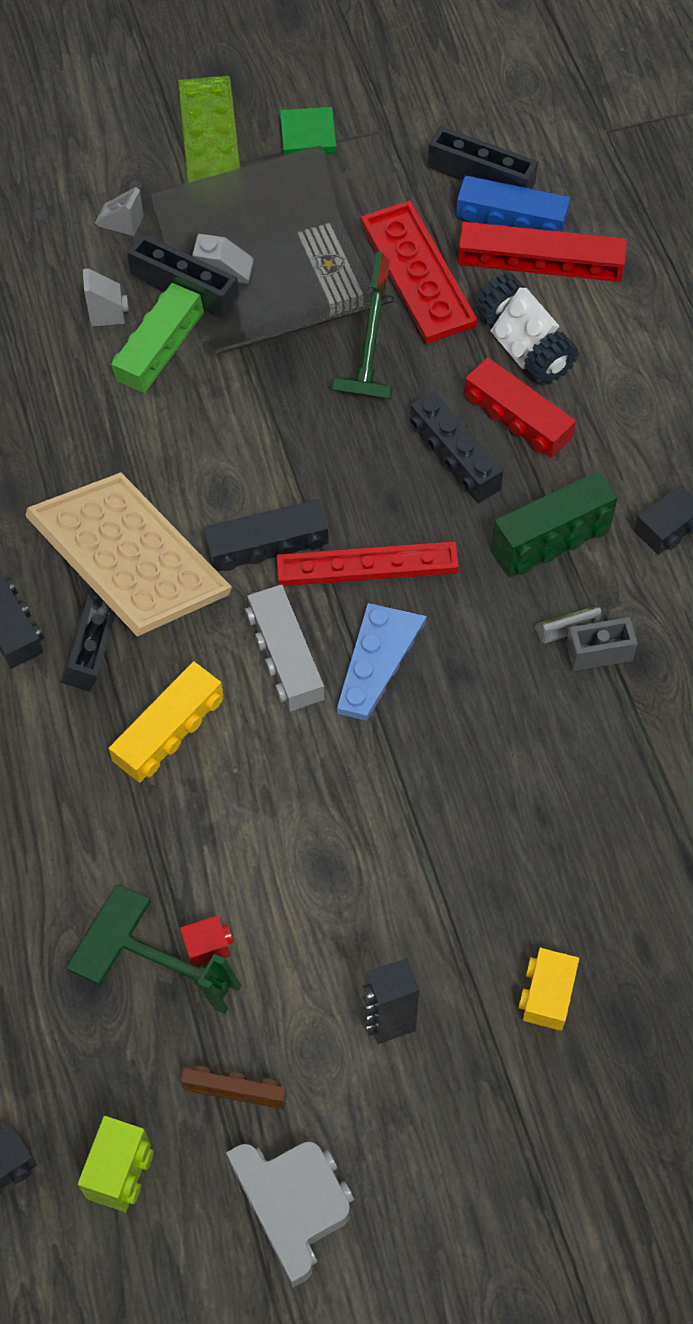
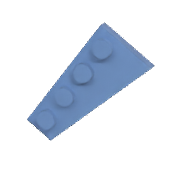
M367 604L337 706V714L365 721L368 720L385 692L391 677L397 672L405 654L409 652L414 644L417 634L426 624L427 616L375 604Z

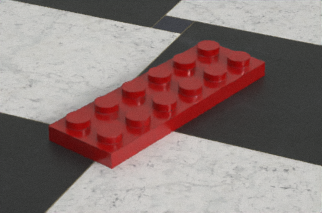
M411 200L361 216V225L375 251L382 252L390 260L388 275L426 344L477 327V317Z

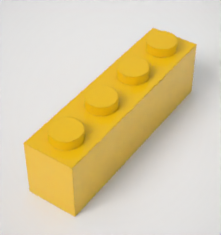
M193 661L109 747L112 761L139 783L146 776L151 777L158 770L160 762L168 754H173L179 748L181 740L189 732L193 733L198 729L202 718L210 710L214 711L219 707L224 696L222 682Z

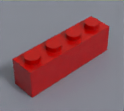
M487 357L465 378L464 395L472 404L479 405L487 411L494 420H499L509 427L513 434L521 436L532 444L536 451L552 458L573 438L576 420Z

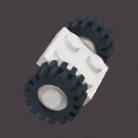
M505 272L503 276L502 274L497 275L496 280L490 279L489 285L484 284L482 287L483 291L478 292L476 295L478 298L475 299L474 306L484 319L493 325L490 331L522 369H527L541 385L551 384L553 379L557 381L560 379V375L564 376L567 374L566 370L572 369L574 366L572 363L577 361L579 351L564 332H556L559 325L531 292L522 285L513 273L509 274L508 272Z

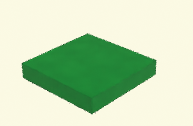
M332 107L280 110L284 156L336 153Z

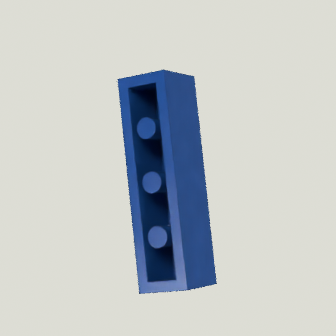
M465 176L457 199L456 218L489 225L563 232L568 216L570 197Z

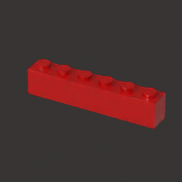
M463 222L458 265L621 282L625 265L627 239Z

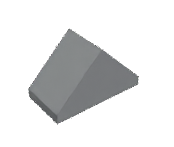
M135 187L105 203L95 224L98 227L134 236L144 217L140 190Z

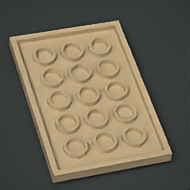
M122 473L27 508L26 517L136 636L149 632L230 594L232 586Z

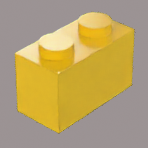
M543 948L539 949L537 959L530 957L526 977L532 978L530 990L523 988L519 1009L525 1010L523 1021L560 1031L563 1030L579 957Z

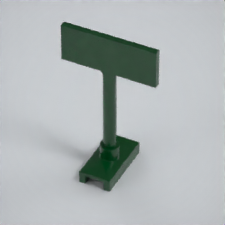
M376 251L371 283L374 294L369 308L361 367L357 368L356 378H334L333 390L391 399L393 387L373 381L374 370L372 369L381 312V294L385 295L390 260L382 252Z
M117 885L66 969L101 986L120 952L126 949L194 980V983L201 988L213 1009L226 1014L228 1007L223 1001L229 988L239 991L242 986L227 960L214 954L207 967L202 966L199 968L132 938L131 934L151 903V900Z

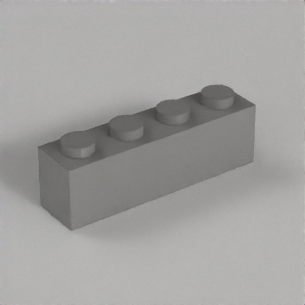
M283 585L247 595L249 607L244 609L249 625L255 624L258 631L254 635L259 650H265L268 656L265 659L270 677L275 675L278 681L275 689L280 702L286 701L289 711H293L325 700L323 682Z

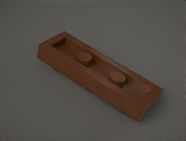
M194 1066L193 1070L186 1068L183 1070L181 1084L184 1091L284 1110L287 1097L286 1087H281V1083L271 1079H261L260 1083L249 1081L245 1075L228 1072L227 1076L213 1074L214 1071L203 1066Z

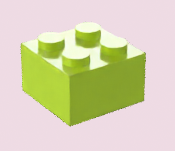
M107 1116L103 1117L77 1184L86 1199L123 1212H127L129 1204L134 1205L141 1189V1184L137 1182L142 1169L148 1170L154 1154V1150L150 1149L151 1143L143 1128Z

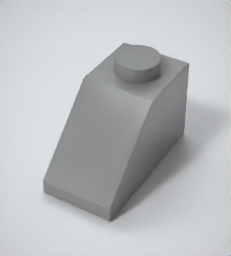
M198 234L192 257L236 276L239 283L249 284L254 258L225 237Z
M83 269L84 293L91 327L125 324L124 312H129L127 295H122L120 284L91 269Z

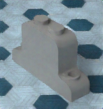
M304 1142L271 1161L265 1160L259 1147L255 1149L248 1144L239 1145L226 1152L228 1161L292 1287L301 1284L311 1276L312 1265L317 1263L310 1245L343 1227L349 1220V1203L354 1201L345 1181L338 1183L333 1173L337 1166L328 1150L322 1152L320 1147L313 1142Z

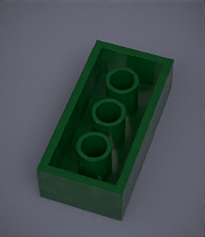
M599 471L494 520L491 553L508 578L517 574L524 575L542 562H551L559 554L569 549L575 550L582 546L585 541L594 537L600 538L607 534L611 528L617 496Z

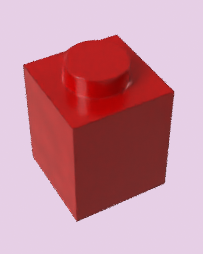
M218 915L180 928L192 965L199 967L208 964L214 954L223 958L230 956L228 945L234 943L228 924L222 926Z

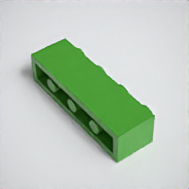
M171 283L168 289L161 293L156 305L150 312L146 313L143 322L129 336L128 342L121 352L114 356L111 366L116 381L145 394L203 315L204 309L200 294L174 283Z

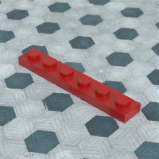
M456 542L277 555L279 585L282 584L283 586L455 574L459 570Z

